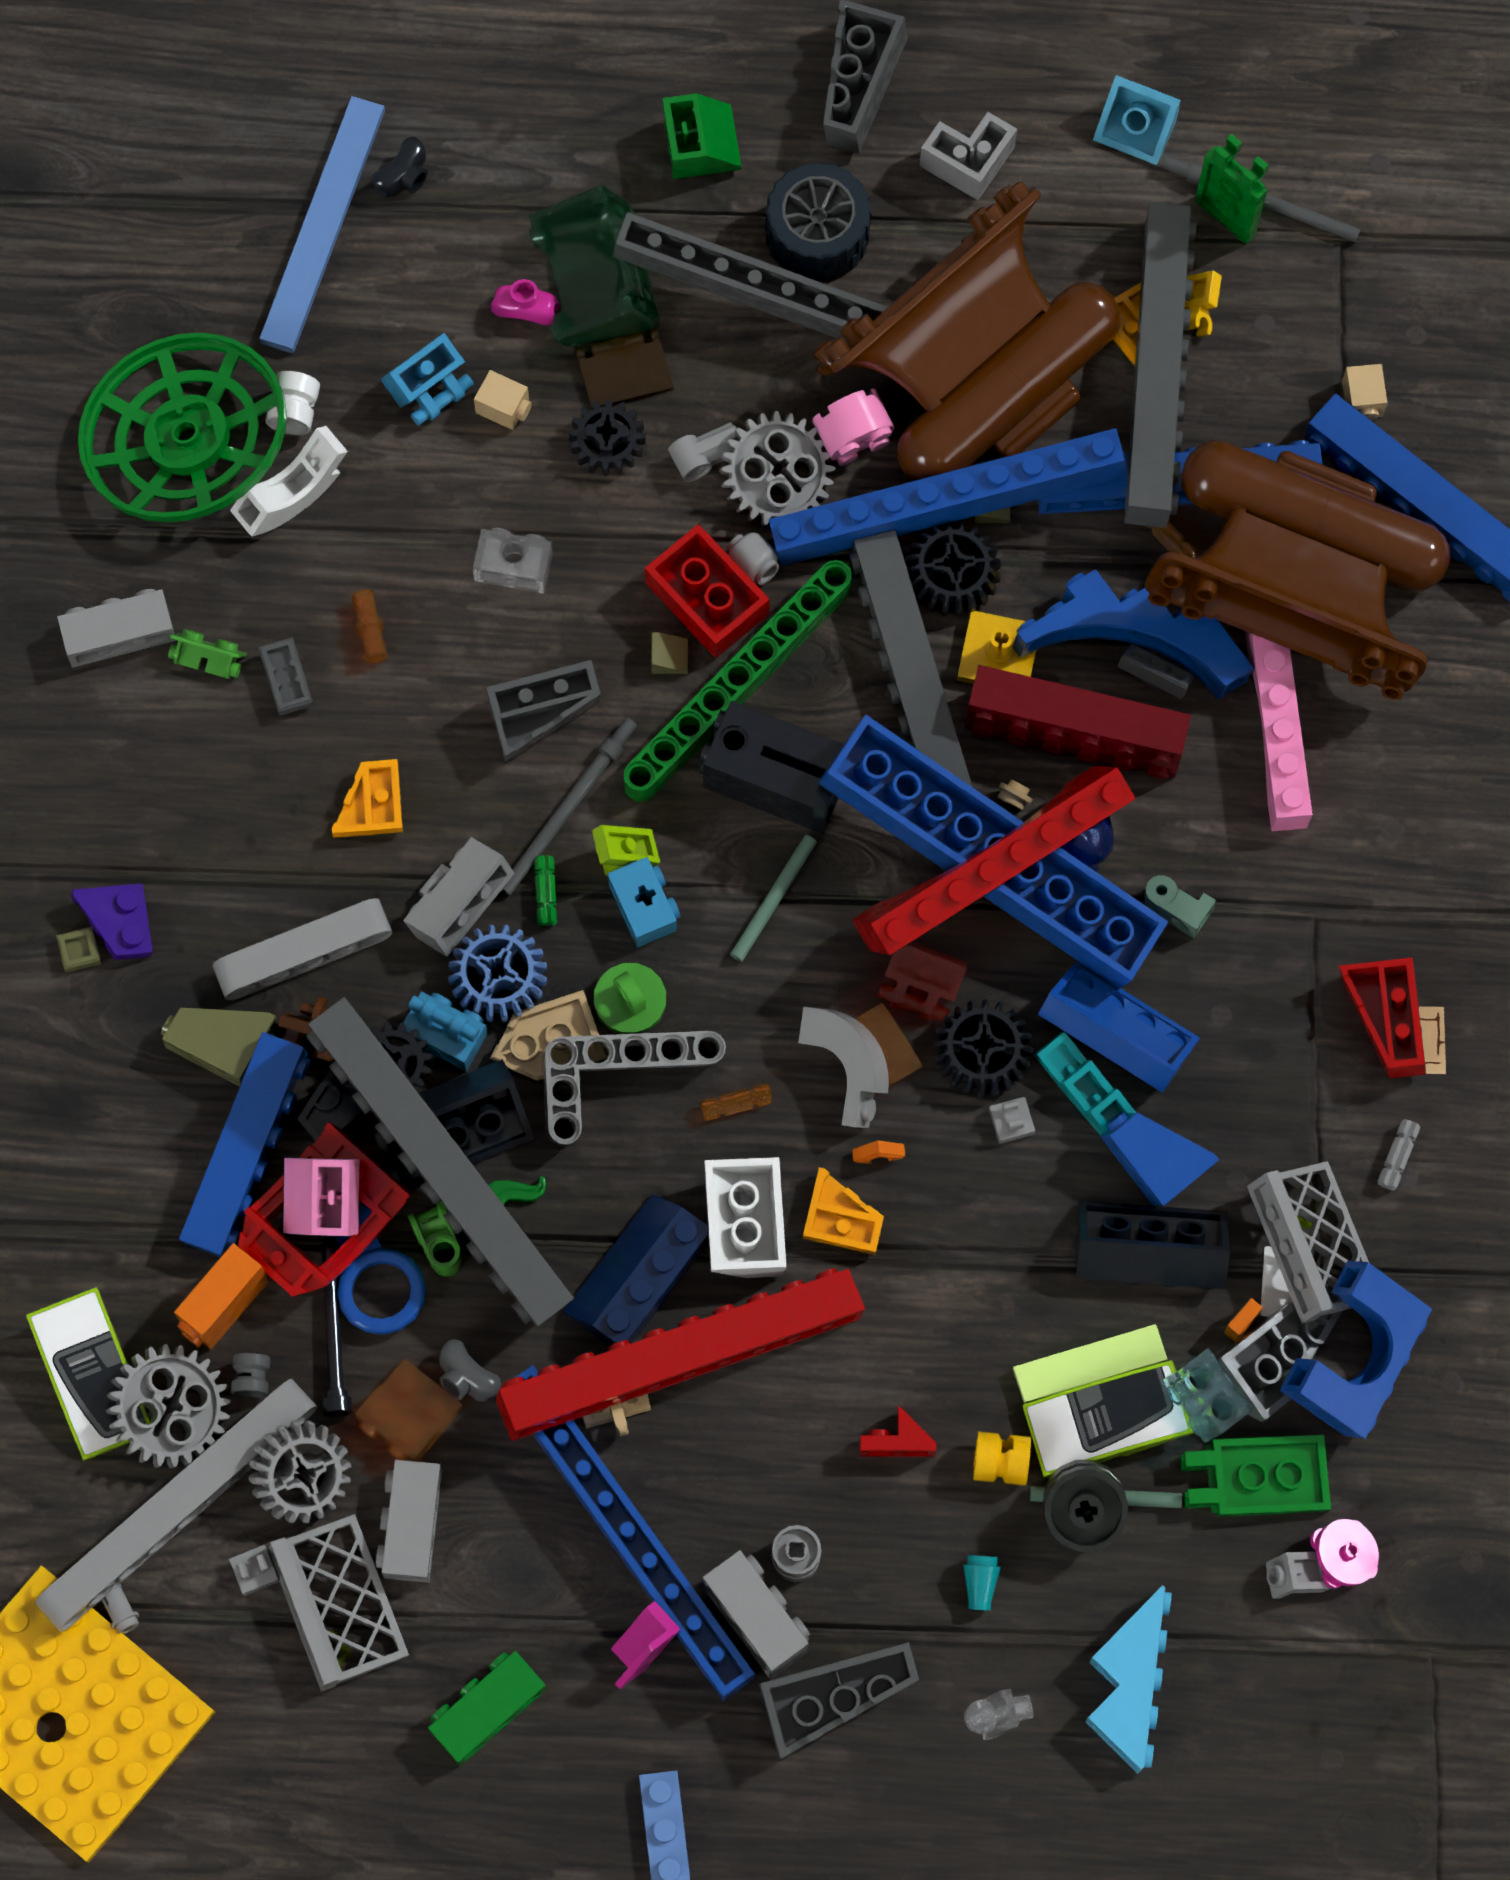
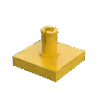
M978 611L971 612L957 681L974 684L978 665L1031 677L1036 651L1020 658L1012 648L1017 635L1016 630L1026 621Z

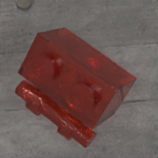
M910 942L893 953L885 976L898 981L896 988L881 983L877 997L889 1001V1005L899 1009L900 1006L921 1013L920 1017L930 1021L931 1018L943 1022V1018L949 1014L950 1009L937 1004L939 997L954 1002L968 963ZM908 985L929 992L927 999L925 1000L907 993Z

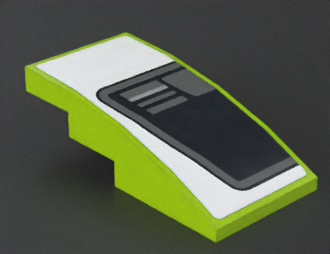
M92 1288L27 1314L26 1317L83 1461L130 1443L128 1439L117 1443L116 1439L122 1433L121 1428L110 1429L109 1425L118 1420L117 1415L106 1413L107 1409L116 1406V1401L109 1399L107 1394L119 1391V1388L111 1381L115 1377L125 1378L120 1367L124 1364H129L126 1361L98 1288ZM138 1406L136 1409L138 1421L148 1425L150 1419L145 1406Z
M1172 1360L1098 1380L1022 1405L1043 1476L1047 1478L1060 1466L1074 1460H1094L1100 1463L1121 1455L1128 1456L1195 1433Z

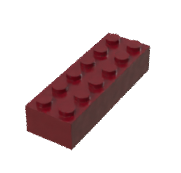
M978 665L968 705L965 729L971 730L973 734L980 737L989 738L995 735L1006 738L1009 743L1014 745L1026 746L1027 743L1041 746L1042 750L1051 754L1071 753L1077 755L1078 759L1085 762L1094 763L1100 760L1112 763V766L1118 767L1119 770L1131 771L1134 768L1147 771V774L1153 778L1167 779L1168 777H1176L1191 715Z

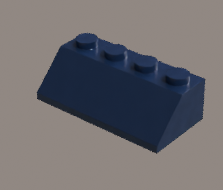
M652 1194L574 1296V1299L564 1309L563 1313L608 1346L623 1340H628L630 1344L634 1343L709 1243L708 1225L683 1207Z

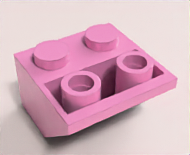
M284 1158L283 1233L327 1236L357 1235L359 1228L360 1159Z

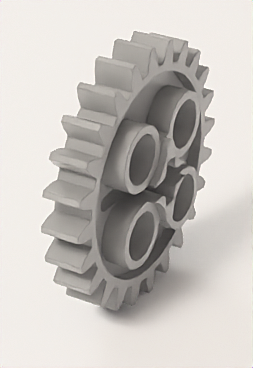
M775 411L769 422L765 414L762 413L758 416V425L753 420L748 419L745 422L747 432L739 427L734 431L739 441L732 439L726 441L725 445L732 450V453L726 452L720 456L722 460L729 463L728 466L719 469V473L729 475V479L721 484V487H732L733 492L728 496L727 500L738 499L740 501L736 509L737 512L745 508L749 509L748 521L760 515L761 526L764 527L771 518L820 506L816 498L826 500L829 497L822 487H830L834 484V481L825 477V475L833 472L835 467L825 464V460L830 458L828 452H822L821 447L824 446L823 440L816 441L814 439L818 431L817 427L809 432L805 430V418L796 425L793 424V413H789L784 421H781L779 412ZM775 436L782 440L784 444V451L782 453H775L770 449L768 444L770 437ZM754 447H758L764 457L756 454ZM751 461L759 466V478L754 479L747 476L744 469L746 462ZM796 461L807 464L810 471L808 478L797 476L794 471ZM779 463L783 468L780 471L781 474L775 477L771 471L774 468L773 466ZM790 482L800 488L799 493L794 491ZM777 486L783 489L786 495L784 503L780 504L772 500L770 496L771 487Z
M164 1344L160 1347L157 1356L155 1350L150 1347L145 1350L146 1361L139 1354L134 1355L131 1359L135 1368L124 1364L120 1367V1370L125 1378L115 1377L112 1379L111 1382L119 1388V1391L107 1394L109 1399L116 1401V1406L107 1409L106 1413L117 1415L118 1420L109 1425L110 1429L121 1428L122 1433L116 1441L119 1443L128 1439L130 1442L126 1452L128 1455L136 1450L141 1451L139 1462L143 1463L150 1456H153L154 1467L158 1468L166 1458L167 1464L171 1469L177 1467L178 1458L180 1457L185 1466L192 1463L191 1452L196 1457H199L205 1451L202 1445L209 1448L216 1442L211 1436L212 1434L220 1436L225 1433V1430L217 1423L225 1421L230 1417L228 1414L220 1411L221 1407L230 1403L229 1399L220 1398L219 1393L227 1388V1384H215L214 1380L221 1372L219 1370L212 1373L206 1371L210 1363L209 1359L198 1364L196 1362L198 1351L194 1350L187 1357H184L183 1346L179 1345L175 1348L173 1354H170L168 1345ZM154 1372H160L165 1375L167 1379L165 1390H158L154 1387L152 1383ZM182 1376L184 1382L171 1402V1407L175 1411L164 1417L159 1435L155 1437L153 1430L166 1410V1406L162 1402L173 1396L178 1377ZM189 1388L195 1389L200 1395L201 1401L198 1407L191 1406L186 1400L185 1395ZM140 1405L145 1406L151 1412V1421L148 1425L142 1424L136 1417V1409ZM172 1422L179 1423L184 1428L185 1436L182 1441L172 1438L169 1430Z

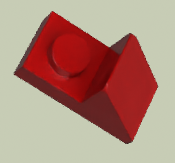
M900 1406L897 1409V1435H890L889 1430L874 1429L868 1430L867 1435L860 1436L859 1457H935L936 1442Z

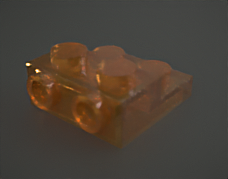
M404 1358L382 1386L380 1384L377 1386L355 1415L360 1421L357 1427L372 1440L379 1436L387 1442L389 1446L386 1450L395 1459L404 1461L408 1459L409 1461L418 1462L460 1412L463 1405Z

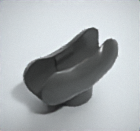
M451 1339L444 1344L439 1355L440 1367L445 1372L440 1377V1383L444 1390L456 1400H461L466 1394L479 1402L493 1400L501 1388L500 1377L485 1370L476 1363L460 1340Z

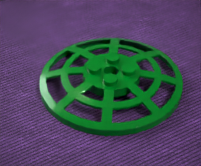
M208 333L177 334L158 339L136 349L121 359L104 375L94 388L84 407L79 424L78 446L80 459L87 477L98 493L113 507L128 515L147 521L158 522L188 521L207 516L243 497L262 479L272 466L281 448L286 431L287 409L285 396L278 378L265 359L251 347L235 339ZM190 350H210L226 353L218 373L208 370H188L177 373L171 354ZM158 359L163 378L144 388L130 403L112 394L133 372L147 363ZM239 359L250 364L262 375L270 386L271 394L254 403L245 388L231 378ZM204 382L211 383L212 386L206 397L200 395H184L181 384ZM166 389L168 390L170 400L158 407L153 414L141 410L154 396ZM226 389L232 392L245 408L225 417L223 411L218 406ZM105 406L122 415L115 433V452L94 455V431L98 417ZM277 407V429L266 456L252 453L255 449L259 433L258 417ZM132 422L145 427V445L127 450V436ZM248 422V436L243 450L227 446L230 439V430ZM189 429L195 430L194 435L190 439L179 440L182 432ZM151 458L160 469L148 483L136 474L130 463ZM219 458L234 463L223 475L208 483L205 469L212 466ZM119 465L128 481L141 490V492L129 504H126L108 489L99 475L98 468ZM244 466L256 468L237 488L212 502L210 492L229 482ZM173 474L191 475L194 486L192 489H162ZM154 497L168 500H183L196 497L198 506L189 510L175 512L143 510Z

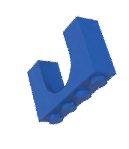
M1347 1261L1331 1294L1358 1312L1369 1326L1372 1337V1350L1366 1367L1358 1376L1346 1381L1318 1360L1296 1358L1280 1391L1342 1435L1366 1439L1368 1433L1376 1425V1417L1384 1402L1392 1394L1393 1384L1401 1369L1409 1361L1410 1351L1418 1336L1425 1330L1427 1318L1432 1308L1369 1262Z

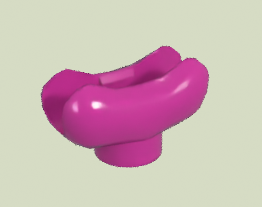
M527 279L518 280L512 285L500 286L496 289L491 303V311L498 317L521 319L544 326L555 323L554 311L560 308L559 301L554 295L539 290L534 282Z

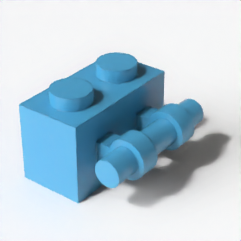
M445 333L433 339L380 378V381L400 408L416 399L420 408L411 414V418L418 426L428 419L434 420L441 414V409L452 401L458 402L465 397V392L474 386L472 379L467 374L456 380L451 373L465 361ZM440 381L444 386V390L432 398L427 390Z
M421 991L418 997L414 995L408 1005L410 1012L403 1022L406 1025V1033L409 1034L412 1030L417 1029L420 1033L417 1042L427 1040L429 1044L425 1051L467 1072L488 1035L486 1025L483 1024L484 1019L470 1010L465 1009L462 1013L451 1007L452 1003L440 994L432 993L429 996Z

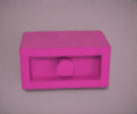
M655 1601L643 1610L611 1648L628 1667L615 1683L619 1689H622L643 1673L681 1630Z

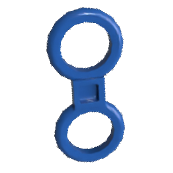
M363 1203L359 1207V1226L372 1213ZM350 1236L328 1237H335L339 1247H341ZM376 1237L343 1271L339 1279L337 1296L342 1313L352 1325L366 1333L386 1335L401 1331L416 1319L424 1306L427 1288L423 1272L415 1261L398 1250L382 1248ZM379 1264L393 1265L402 1270L408 1277L411 1285L410 1298L404 1309L396 1315L384 1319L372 1318L362 1313L355 1305L353 1299L354 1283L359 1275L369 1267Z

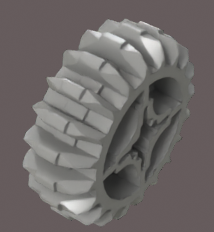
M296 1420L291 1421L289 1432L285 1427L279 1425L276 1427L278 1437L274 1438L270 1434L264 1435L265 1441L269 1443L265 1449L261 1446L255 1447V1452L261 1458L260 1460L254 1459L249 1461L250 1467L258 1470V1472L249 1476V1481L252 1484L258 1485L252 1493L256 1498H263L260 1506L266 1511L272 1509L271 1515L275 1518L280 1519L285 1515L287 1522L294 1523L299 1516L303 1523H309L311 1512L317 1518H323L324 1512L322 1507L326 1505L331 1510L336 1509L332 1498L335 1495L340 1498L345 1497V1492L339 1486L340 1484L351 1482L350 1477L342 1473L352 1467L348 1460L342 1459L348 1451L343 1445L337 1446L340 1438L334 1433L328 1435L329 1429L324 1425L315 1428V1424L307 1420L303 1427H301L300 1423ZM299 1444H315L323 1452L318 1455L312 1453L302 1456V1453L297 1451L295 1446ZM283 1455V1465L278 1471L274 1473L275 1466L279 1458ZM298 1463L306 1468V1470H302L304 1472L301 1477L303 1482L294 1476V1473L299 1474L296 1472V1469L299 1467ZM325 1472L324 1479L317 1489V1479L319 1475ZM284 1488L287 1491L292 1488H298L305 1498L288 1500L281 1498L277 1492Z

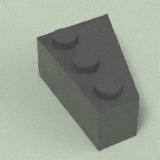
M591 660L486 687V696L504 762L507 763L600 702L601 693Z

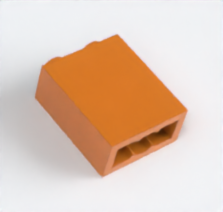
M233 1243L175 1310L174 1313L180 1322L177 1327L182 1331L181 1335L197 1348L203 1344L212 1350L269 1283L262 1265Z

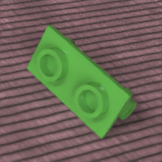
M183 629L182 634L177 633L170 636V638L178 640L177 645H171L168 653V658L174 659L175 664L199 670L202 658L204 657L208 659L205 672L226 679H230L231 676L238 677L241 664L236 663V660L247 655V653L237 650L238 644L223 639H217L216 644L204 641V634L188 629Z

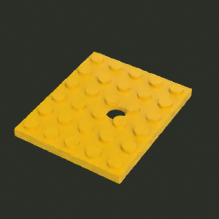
M41 1565L0 1613V1788L89 1863L216 1712L123 1633L118 1634L116 1628L112 1629L111 1623L93 1608L70 1628L60 1632L35 1605L37 1598L58 1579ZM47 1713H58L66 1721V1732L56 1742H45L37 1734L38 1721Z

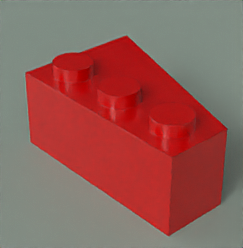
M1413 957L1340 965V978L1389 1079L1426 1075Z

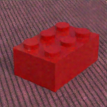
M699 524L644 568L645 584L715 659L769 615L770 599Z

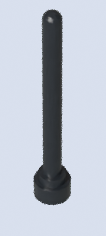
M326 1239L322 1242V1264L336 1252V1243L332 1239ZM337 1277L328 1286L323 1287L329 1390L325 1392V1398L322 1399L323 1416L344 1417L353 1413L352 1397L348 1396V1390L344 1389Z

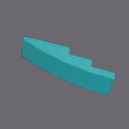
M1065 1031L1060 1032L1033 1054L1054 1082L1100 1135L1108 1129L1105 1124L1120 1112H1124L1125 1115L1127 1113H1136L1118 1089L1112 1088L1092 1060H1086Z

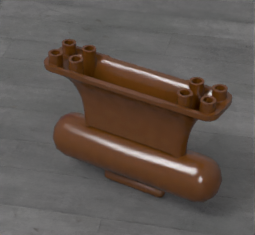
M1022 180L1012 186L1010 184L1004 186L994 194L993 199L996 202L987 208L982 206L972 213L967 220L974 230L961 240V244L874 320L868 314L863 315L859 319L854 317L839 329L846 341L841 336L833 342L827 340L813 352L821 362L816 368L821 375L833 374L849 367L870 369L894 380L906 389L925 409L926 412L904 431L898 441V462L904 474L913 481L969 467L992 446L1001 458L1022 453L1079 402L1080 393L1069 378L1108 345L1120 328V309L1114 296L1102 286L1090 282H1077L1067 287L1050 303L1041 292L1029 269L1023 245V231L1027 215L1040 198L1041 193L1037 187L1028 189Z
M1210 440L1199 445L1189 453L1181 474V487L1185 495L1198 508L1225 518L1226 521L1217 539L1201 556L1191 558L1181 553L1167 552L1158 558L1147 575L1144 585L1149 592L1148 600L1156 606L1162 607L1172 603L1182 607L1181 612L1188 619L1199 620L1203 616L1209 619H1217L1329 664L1334 669L1349 674L1348 680L1355 686L1364 687L1371 683L1382 688L1381 693L1384 697L1391 700L1401 699L1403 693L1412 689L1423 675L1428 659L1423 651L1400 642L1391 633L1385 615V586L1388 584L1403 591L1421 593L1440 582L1450 563V546L1443 533L1431 524L1376 503L1377 490L1373 485L1290 451L1281 452L1275 462L1231 443Z

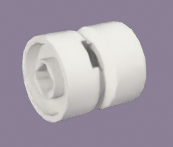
M278 372L276 377L283 390L287 409L285 434H308L314 417V410L311 407H314L317 401L320 383L315 378L301 372ZM274 407L267 411L265 422L270 428L276 430L278 414L277 407Z

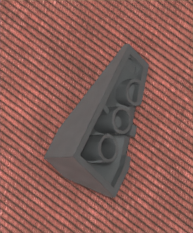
M1325 1284L1331 1302L1336 1303V1298ZM1291 1300L1200 1369L1222 1400L1261 1422L1265 1421L1291 1400L1280 1389L1296 1358H1313L1319 1346L1327 1339L1342 1311L1320 1316L1314 1321L1302 1324L1293 1300Z

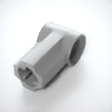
M731 422L697 438L695 435H686L677 439L669 446L668 452L685 482H692L702 478L711 470L712 466L724 461L720 458L723 453H732V450L725 445L726 441L729 439L739 440L734 434L737 428Z

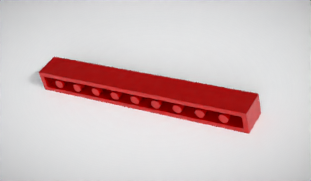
M835 1268L828 1269L816 1275V1280L803 1284L802 1280L793 1281L783 1286L779 1293L769 1296L767 1292H762L747 1299V1304L735 1308L733 1304H727L715 1309L712 1312V1316L699 1319L698 1316L684 1319L677 1324V1328L665 1332L664 1328L654 1329L644 1334L643 1340L631 1344L628 1340H623L608 1347V1352L596 1356L593 1352L585 1353L573 1359V1364L559 1368L558 1364L550 1365L539 1370L536 1377L524 1380L523 1377H516L504 1382L495 1400L511 1442L860 1320L865 1307L849 1268L839 1272Z

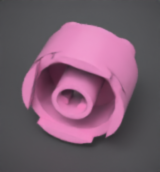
M870 389L868 396H866L864 390L845 396L827 406L830 413L824 418L818 413L812 420L814 426L818 429L817 432L823 440L831 460H837L839 466L855 461L859 457L857 452L868 447L874 452L887 446L890 443L888 437L894 430V425L876 389Z

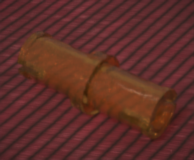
M368 589L354 592L351 599L357 617L355 629L356 633L361 636L365 661L369 664L383 662L388 658L382 636L384 624L383 620L378 617L374 592Z

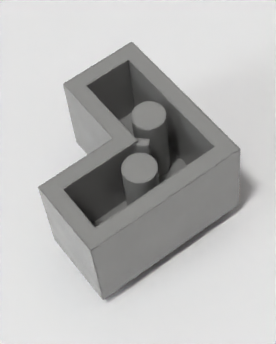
M987 112L971 137L968 138L939 121L921 147L919 166L974 199L979 200L1015 148L1017 128Z

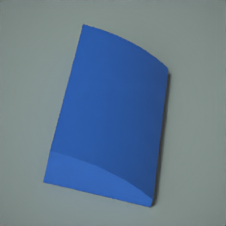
M1078 961L1074 962L1052 989L1038 1013L1039 1016L1162 1093L1173 1080L1200 1039V1037L1123 989H1118Z

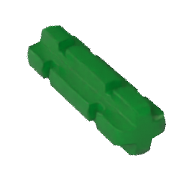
M541 855L534 859L535 874H538L535 876L536 904L539 907L537 909V923L539 926H554L557 923L556 908H554L556 906L555 875H553L555 873L554 858L550 855Z

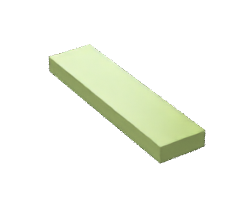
M1154 1324L1014 1366L1013 1372L1023 1403L1027 1404L1098 1380L1167 1362L1168 1359L1157 1326Z

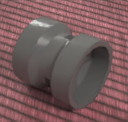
M256 1353L233 1355L232 1367L236 1371V1376L231 1381V1394L241 1397L268 1396L269 1383L266 1380V1372L270 1369V1356Z

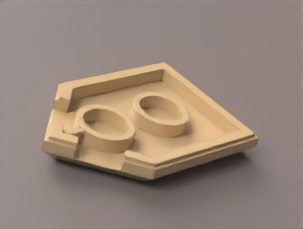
M581 990L536 1005L531 1010H521L522 1016L519 1018L513 1013L490 1059L495 1062L503 1059L508 1068L535 1081L543 1080L542 1055L545 1046L550 1041L558 1037L599 1035L584 991ZM593 1043L589 1046L587 1053L591 1061L597 1062L606 1059L603 1045ZM558 1044L554 1045L551 1049V1059L555 1063L560 1065L568 1063L570 1053L567 1047Z

